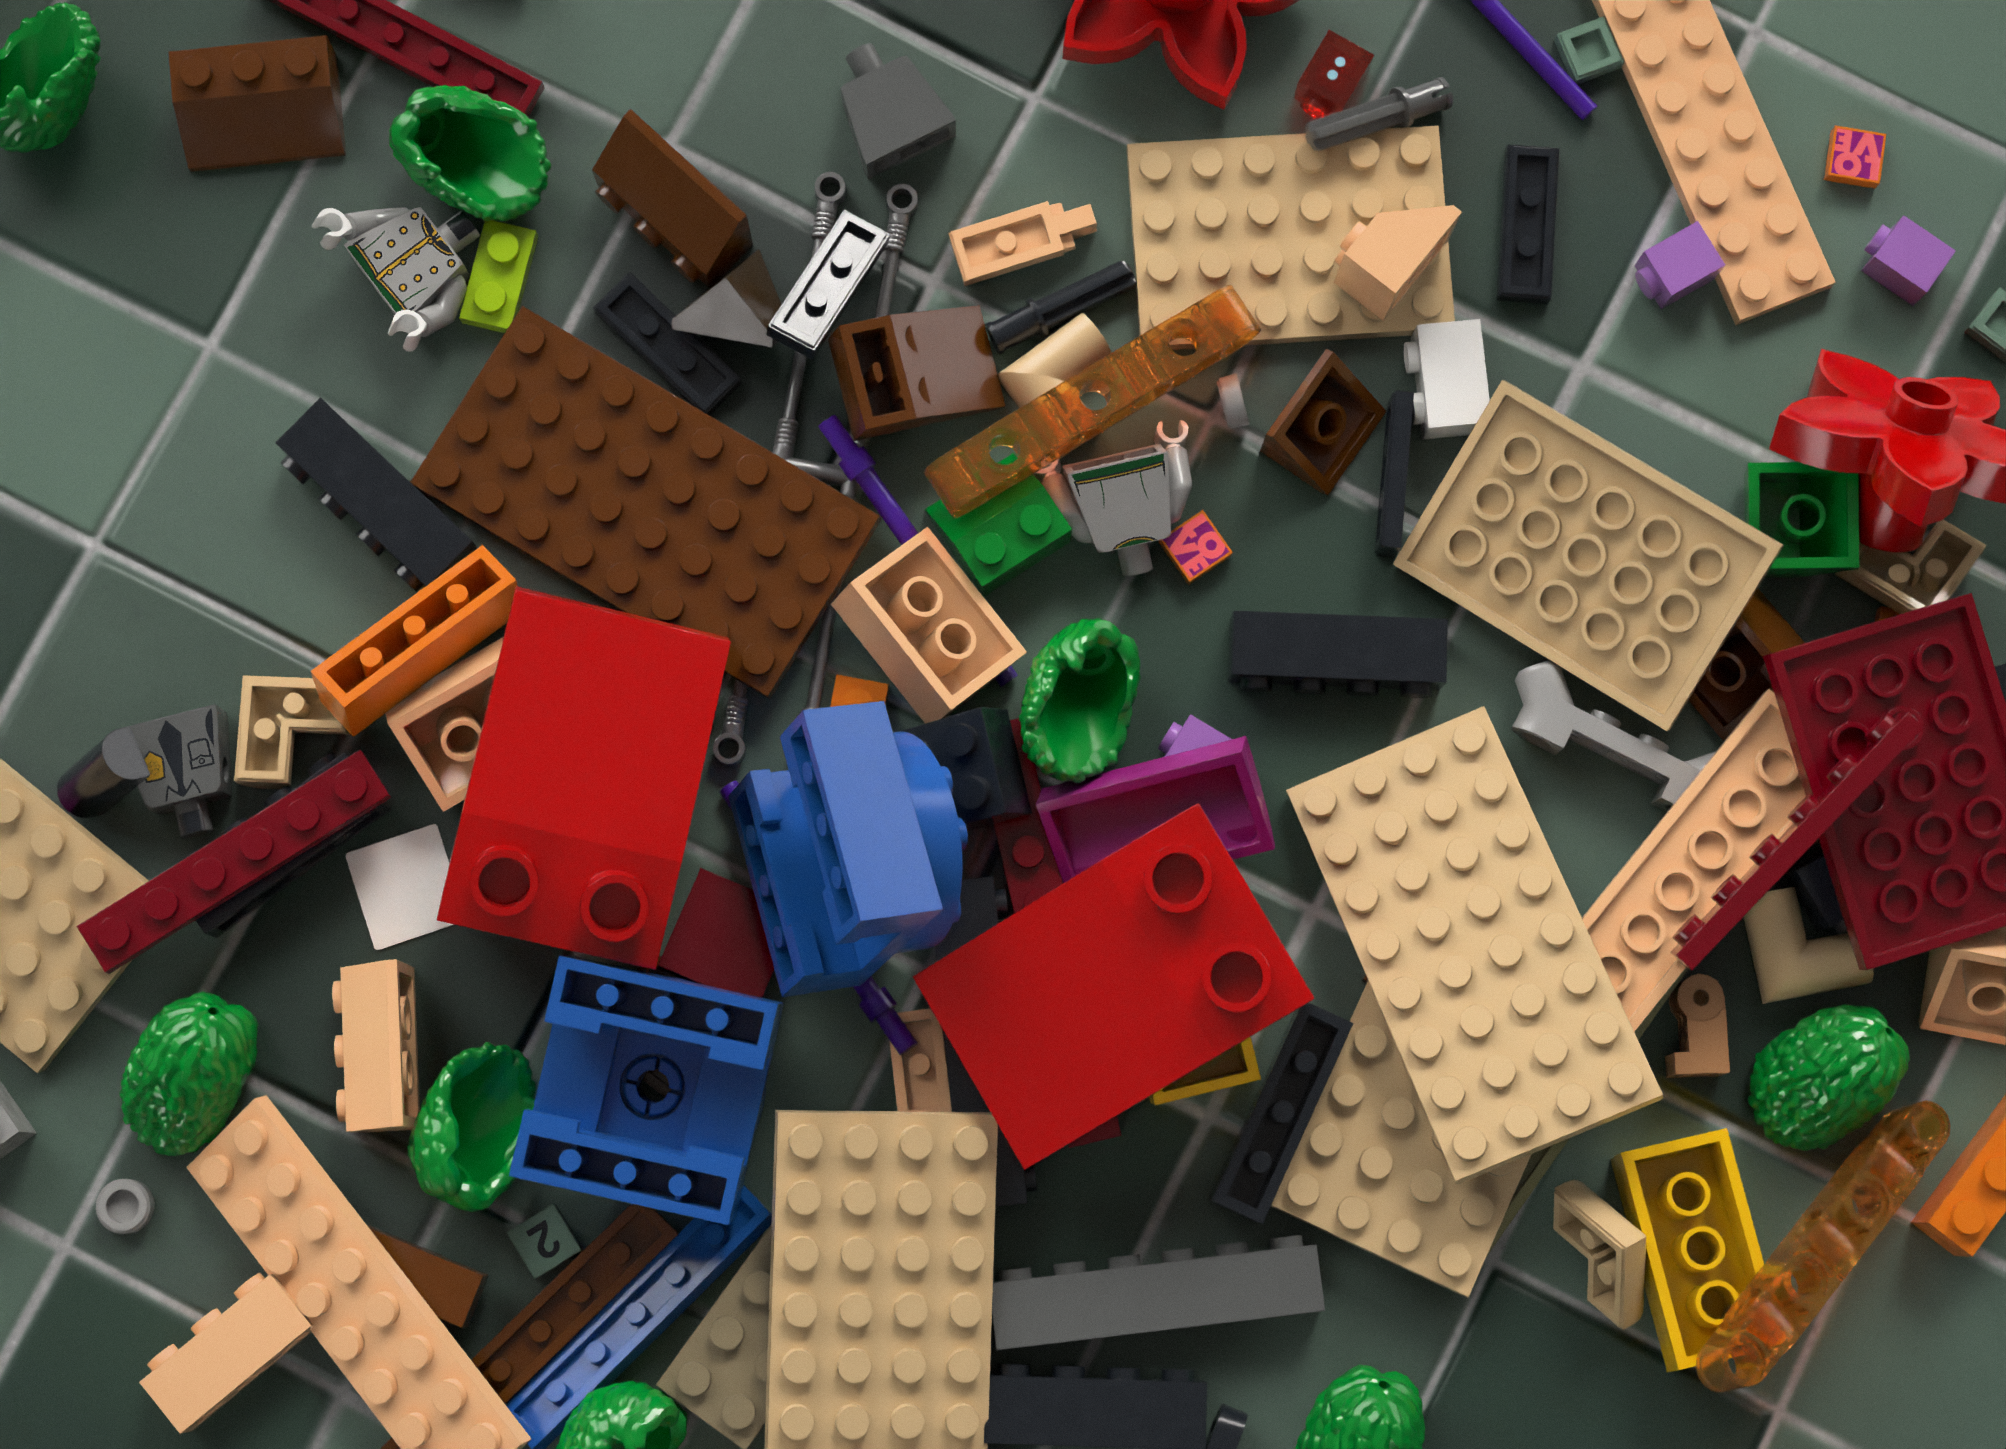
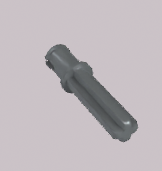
M1443 77L1434 78L1432 81L1408 89H1404L1401 86L1394 87L1387 96L1309 121L1305 125V139L1314 151H1321L1396 125L1407 128L1413 124L1414 119L1450 109L1453 104V95L1450 92L1435 98L1432 97L1438 94L1439 91L1450 87Z

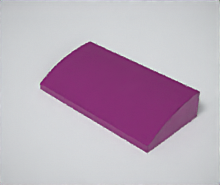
M1246 736L1103 772L1098 776L1085 778V781L1080 784L1068 781L1042 788L1036 803L1063 883L1197 803L1200 804L1232 860L1274 850L1275 848L1268 810Z

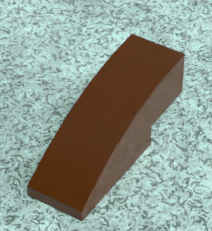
M367 1225L437 1317L461 1328L468 1327L489 1275L443 1257L442 1254Z

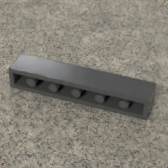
M1302 1235L1269 1239L1271 1250L1249 1252L1247 1241L1215 1245L1217 1256L1195 1259L1194 1248L1162 1251V1263L1141 1265L1140 1255L1137 1254L1107 1258L1108 1269L1086 1271L1085 1261L1053 1264V1276L1032 1278L1031 1267L998 1271L1000 1282L993 1283L992 1315L996 1350L1325 1311L1317 1244L1303 1246Z

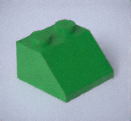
M1014 453L925 508L926 514L970 581L983 597L1071 541L1072 528L1044 486Z
M1800 462L1748 463L1744 473L1745 522L1784 545L1764 578H1801L1860 568L1858 473L1830 471Z

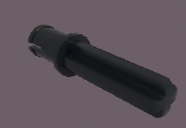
M1118 261L1035 302L1032 298L1025 300L1026 306L993 322L986 323L987 334L999 355L1039 334L1045 338L1049 335V329L1134 289L1136 286L1135 276L1131 267L1125 261Z

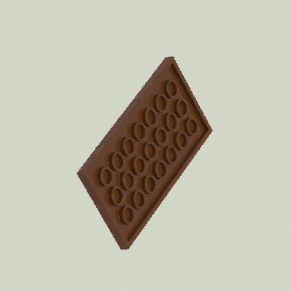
M524 306L521 307L410 481L419 491L622 612L728 637L731 644L724 673L769 700L881 522L880 515Z

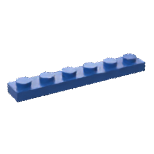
M743 1185L736 1219L729 1225L694 1218L506 1404L531 1437V1440L527 1443L531 1449H545L563 1432L565 1423L572 1411L579 1406L578 1404L585 1398L587 1393L610 1385L771 1226L772 1213L745 1185Z

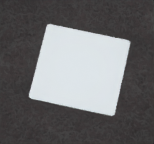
M436 824L346 854L349 870L373 946L376 950L455 925L437 921L449 861Z

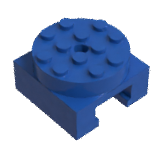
M884 701L802 710L780 736L789 770L770 772V769L749 771L728 795L782 997L860 986L894 954L929 949L938 945L946 937L953 922H957L961 916L962 851L966 848L968 842L966 825L957 816L952 797L953 781L949 769L945 766H940L934 754L921 739L908 732L892 731Z
M572 955L559 956L544 1022L552 1023L534 1107L533 1110L525 1109L523 1111L509 1176L729 1225L737 1216L755 1131L764 1108L766 1082L784 1002ZM659 1069L658 1071L663 1073L668 1079L669 1088L672 1089L661 1101L651 1100L642 1090L643 1077L650 1070Z

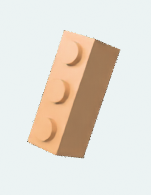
M257 1273L234 1292V1295L238 1298L236 1303L224 1313H221L218 1308L210 1311L191 1327V1331L195 1336L180 1349L175 1344L168 1346L147 1364L152 1372L139 1383L180 1434L197 1428L311 1333L310 1328L313 1324L307 1316L301 1313L297 1303L274 1274L264 1278L261 1273Z

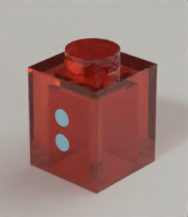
M1328 30L1298 81L1294 99L1300 102V107L1307 114L1316 119L1347 109L1369 73L1374 54Z

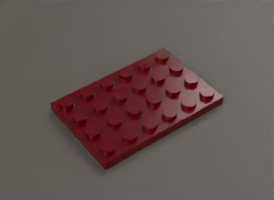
M1972 593L1764 655L1765 665L1806 796L1811 793L1817 799L1830 786L1832 782L1826 778L1829 771L1848 753L1856 758L1870 744L1864 737L1865 734L1886 713L1895 718L1898 713L1909 712L1925 726L1819 837L1859 970H1869L2005 927L2006 702Z

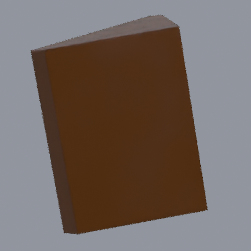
M1326 349L1266 433L1260 451L1319 492L1329 495L1387 411L1333 351Z

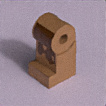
M1697 974L1689 976L1678 983L1669 997L1671 1012L1678 1019L1680 1052H1674L1665 1056L1666 1078L1718 1077L1730 1073L1723 989L1718 981L1709 975Z

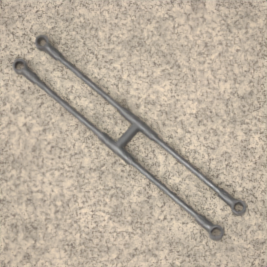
M825 172L815 182V195L818 203L812 230V239L815 240L812 258L833 228L838 206L846 197L845 182L835 172ZM834 183L840 187V190L835 196L828 197L821 193L822 187L825 184ZM897 184L887 194V208L890 214L886 232L890 233L888 245L884 249L887 253L875 318L889 315L899 255L904 252L910 217L916 213L918 208L917 193L915 189L907 184ZM907 195L911 198L912 202L908 207L900 209L893 204V200L896 196ZM795 351L783 418L778 420L775 445L772 453L827 485L841 487L840 492L860 503L861 487L856 480L850 482L839 465L793 458L798 431L797 427L799 426V423L796 421L807 359L806 356ZM871 438L854 441L859 448L864 446L869 452ZM840 588L822 615L806 708H802V710L820 707L836 611L831 603L840 594ZM736 679L733 696L728 697L722 734L715 739L713 744V753L716 759L727 767L740 764L746 755V747L742 738L749 699L746 698L748 686ZM726 741H735L739 744L738 754L730 759L722 757L720 755L721 745Z

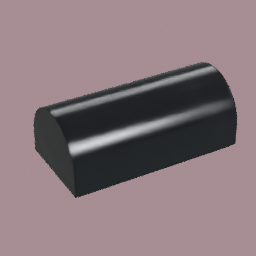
M125 727L112 731L60 777L57 784V794L61 804L68 812L81 818L103 815L150 776L132 729Z

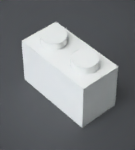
M1480 319L1419 324L1411 336V342L1404 343L1405 369L1407 374L1415 373L1417 393H1414L1412 424L1421 425L1422 440L1470 435L1490 401Z

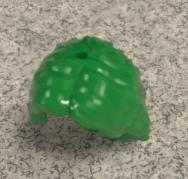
M66 2L47 6L45 10L38 11L35 17L23 18L20 28L9 35L5 46L0 49V148L8 152L16 151L19 153L51 148L63 143L71 134V129L76 127L81 117H83L89 102V96L95 89L94 82L98 75L95 67L101 60V57L98 55L101 46L100 35L96 31V27L91 23V16L87 11H82L78 6Z
M442 85L415 90L408 98L405 112L394 118L389 129V146L393 150V156L402 164L409 177L418 186L423 187L428 194L437 197L449 206L463 209L468 214H472L476 218H482L487 222L491 219L501 221L515 219L518 215H524L541 202V192L546 190L548 186L547 173L552 165L550 160L547 159L546 142L536 128V120L529 119L526 114L505 102L492 100L487 94L472 91L465 86Z
M1101 618L1081 619L1078 623H1071L1055 634L1048 644L1039 651L1038 655L1033 658L1030 667L1031 674L1026 679L1027 684L1025 685V693L1021 704L1022 712L1019 715L1021 724L1020 734L1023 739L1022 749L1024 753H1027V758L1041 769L1042 774L1062 782L1070 780L1073 783L1079 784L1085 781V778L1100 775L1107 766L1114 767L1117 765V756L1127 739V729L1130 727L1133 714L1132 706L1135 702L1137 687L1141 680L1139 651L1134 639L1121 634L1120 630L1110 621Z
M203 991L165 1005L160 1012L153 1016L148 1026L142 1031L138 1044L131 1050L125 1072L122 1074V1089L119 1092L122 1100L121 1108L124 1114L123 1121L125 1125L130 1124L129 1128L132 1131L138 1133L137 1140L146 1146L152 1145L157 1154L179 1156L196 1152L204 1143H211L221 1133V1128L225 1126L231 1110L235 1107L238 1098L241 1096L242 1086L245 1084L247 1077L253 1072L252 1069L255 1066L258 1053L257 1032L259 1024L251 1011L241 1005H228L220 996Z
M1853 1005L1822 1008L1815 1014L1800 1020L1795 1028L1783 1031L1770 1041L1761 1052L1755 1054L1754 1059L1756 1062L1753 1072L1749 1077L1751 1095L1747 1100L1748 1104L1754 1108V1121L1758 1126H1763L1766 1138L1783 1147H1792L1795 1150L1799 1149L1801 1151L1816 1148L1826 1149L1829 1145H1834L1838 1140L1843 1139L1846 1134L1861 1128L1864 1123L1870 1121L1874 1115L1881 1112L1885 1104L1892 1100L1901 1079L1909 1069L1910 1055L1908 1046L1903 1038L1888 1026L1886 1018L1878 1009Z
M485 1042L482 1047L465 1049L447 1062V1065L442 1068L433 1086L428 1089L427 1096L422 1101L421 1110L415 1119L409 1138V1145L407 1146V1155L417 1175L420 1188L428 1195L453 1205L455 1208L473 1212L490 1207L494 1200L507 1191L516 1179L509 1176L523 1111L525 1109L533 1110L535 1102L534 1093L536 1091V1083L531 1079L533 1072L529 1066L530 1061L519 1050H512L506 1044L494 1046L490 1042Z
M1357 1365L1332 1381L1317 1396L1312 1410L1306 1417V1427L1298 1436L1295 1449H1422L1425 1440V1423L1422 1413L1423 1403L1419 1397V1389L1415 1387L1408 1376L1397 1371L1381 1373L1372 1366Z
M624 1381L622 1383H614L587 1393L566 1421L559 1443L555 1449H678L687 1434V1413L665 1392L654 1389L645 1382Z

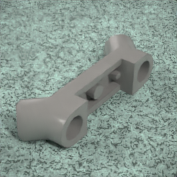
M1551 660L1527 667L1519 671L1515 678V683L1523 703V707L1511 727L1515 734L1553 755L1564 749L1568 739L1653 781L1659 787L1651 804L1665 812L1669 811L1715 754V752L1682 761L1668 754L1669 746L1659 739L1646 734H1640L1636 738L1620 730L1621 722L1615 717L1595 709L1589 714L1575 707L1562 668Z

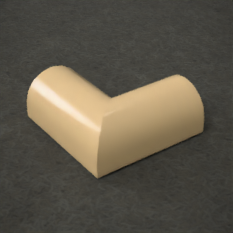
M1081 313L997 374L1000 384L1046 444L1057 451L1059 459H1062L1101 430V425L1072 389V386L1111 359L1112 353L1098 328L1085 314Z
M1943 519L1936 523L1913 555L1908 552L1882 551L1859 543L1860 568L1836 572V576L1895 612L1902 614L1950 599L1983 554L1987 545Z
M243 676L234 781L237 784L262 789H282L283 787L291 786L295 733L350 734L321 703L313 678Z
M1795 887L1768 891L1744 916L1763 1004L1865 985L1873 981V968L1859 970L1848 933L1811 940L1806 939Z
M1571 1180L1555 1187L1553 1229L1588 1258L1587 1300L1622 1330L1632 1326L1641 1319L1644 1309L1647 1236L1581 1181Z

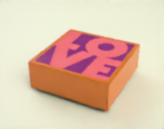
M1835 125L1830 133L1824 180L1875 189L1880 184L1887 134Z
M1203 510L1173 529L1170 537L1161 539L1158 542L1188 585L1230 558L1233 554Z

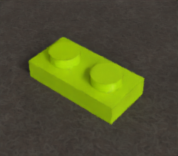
M493 220L484 222L459 317L463 324L502 333L507 331L520 310L539 237L536 230Z

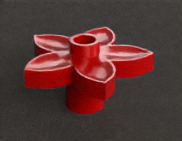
M1074 0L1067 16L1062 59L1087 64L1116 63L1137 55L1152 42L1159 41L1166 64L1177 81L1197 98L1225 110L1239 84L1247 49L1246 30L1241 16L1273 14L1288 8L1300 0Z
M1821 349L1807 394L1808 398L1791 403L1779 414L1769 450L1794 461L1820 469L1858 473L1859 543L1887 552H1909L1919 548L1923 542L1928 525L1942 521L1953 512L1960 492L1984 500L2006 504V430L1994 426L2000 409V396L1989 380L1966 377H1937L1931 379L1906 377L1899 379L1890 372L1869 362L1849 355Z

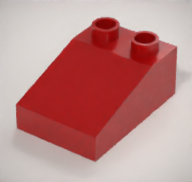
M516 586L442 891L437 921L656 970L682 864L731 644L729 638Z
M1199 803L1095 863L913 976L1024 1170L1315 999Z

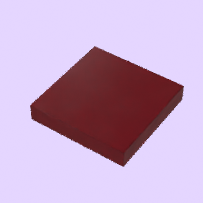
M700 868L657 969L698 984L762 998L774 972V966L754 891Z

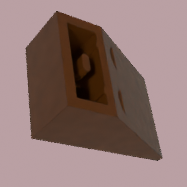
M980 305L892 314L838 326L828 338L854 441L1006 407Z

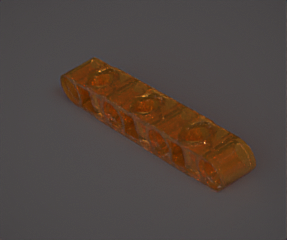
M1232 285L1224 286L932 462L925 469L924 474L953 518L963 516L1237 351L1254 339L1261 331V328ZM1177 338L1186 339L1194 345L1196 352L1189 356H1181L1171 349L1169 343ZM1087 392H1096L1105 398L1107 405L1100 410H1091L1081 403L1079 397ZM997 446H1007L1016 452L1018 459L1011 464L1001 465L991 458L989 452Z
M1925 1100L1888 1112L1881 1118L1870 1134L1851 1152L1731 1305L1722 1323L1701 1348L1696 1358V1370L1704 1386L1711 1391L1722 1393L1757 1385L1767 1376L1781 1356L1794 1345L1923 1177L1927 1166L1947 1142L1951 1125L1948 1115L1941 1106L1935 1102ZM1912 1123H1913V1125L1915 1126V1129H1916V1132H1917V1136H1916V1134H1915L1914 1131H1913ZM1852 1197L1857 1203L1858 1213L1853 1207ZM1791 1274L1796 1279L1798 1285L1797 1293L1791 1283ZM1729 1354H1731V1356L1733 1357V1359H1734V1361H1735V1365H1736V1373H1735V1374L1732 1372V1370H1731L1730 1367H1729V1363H1728Z

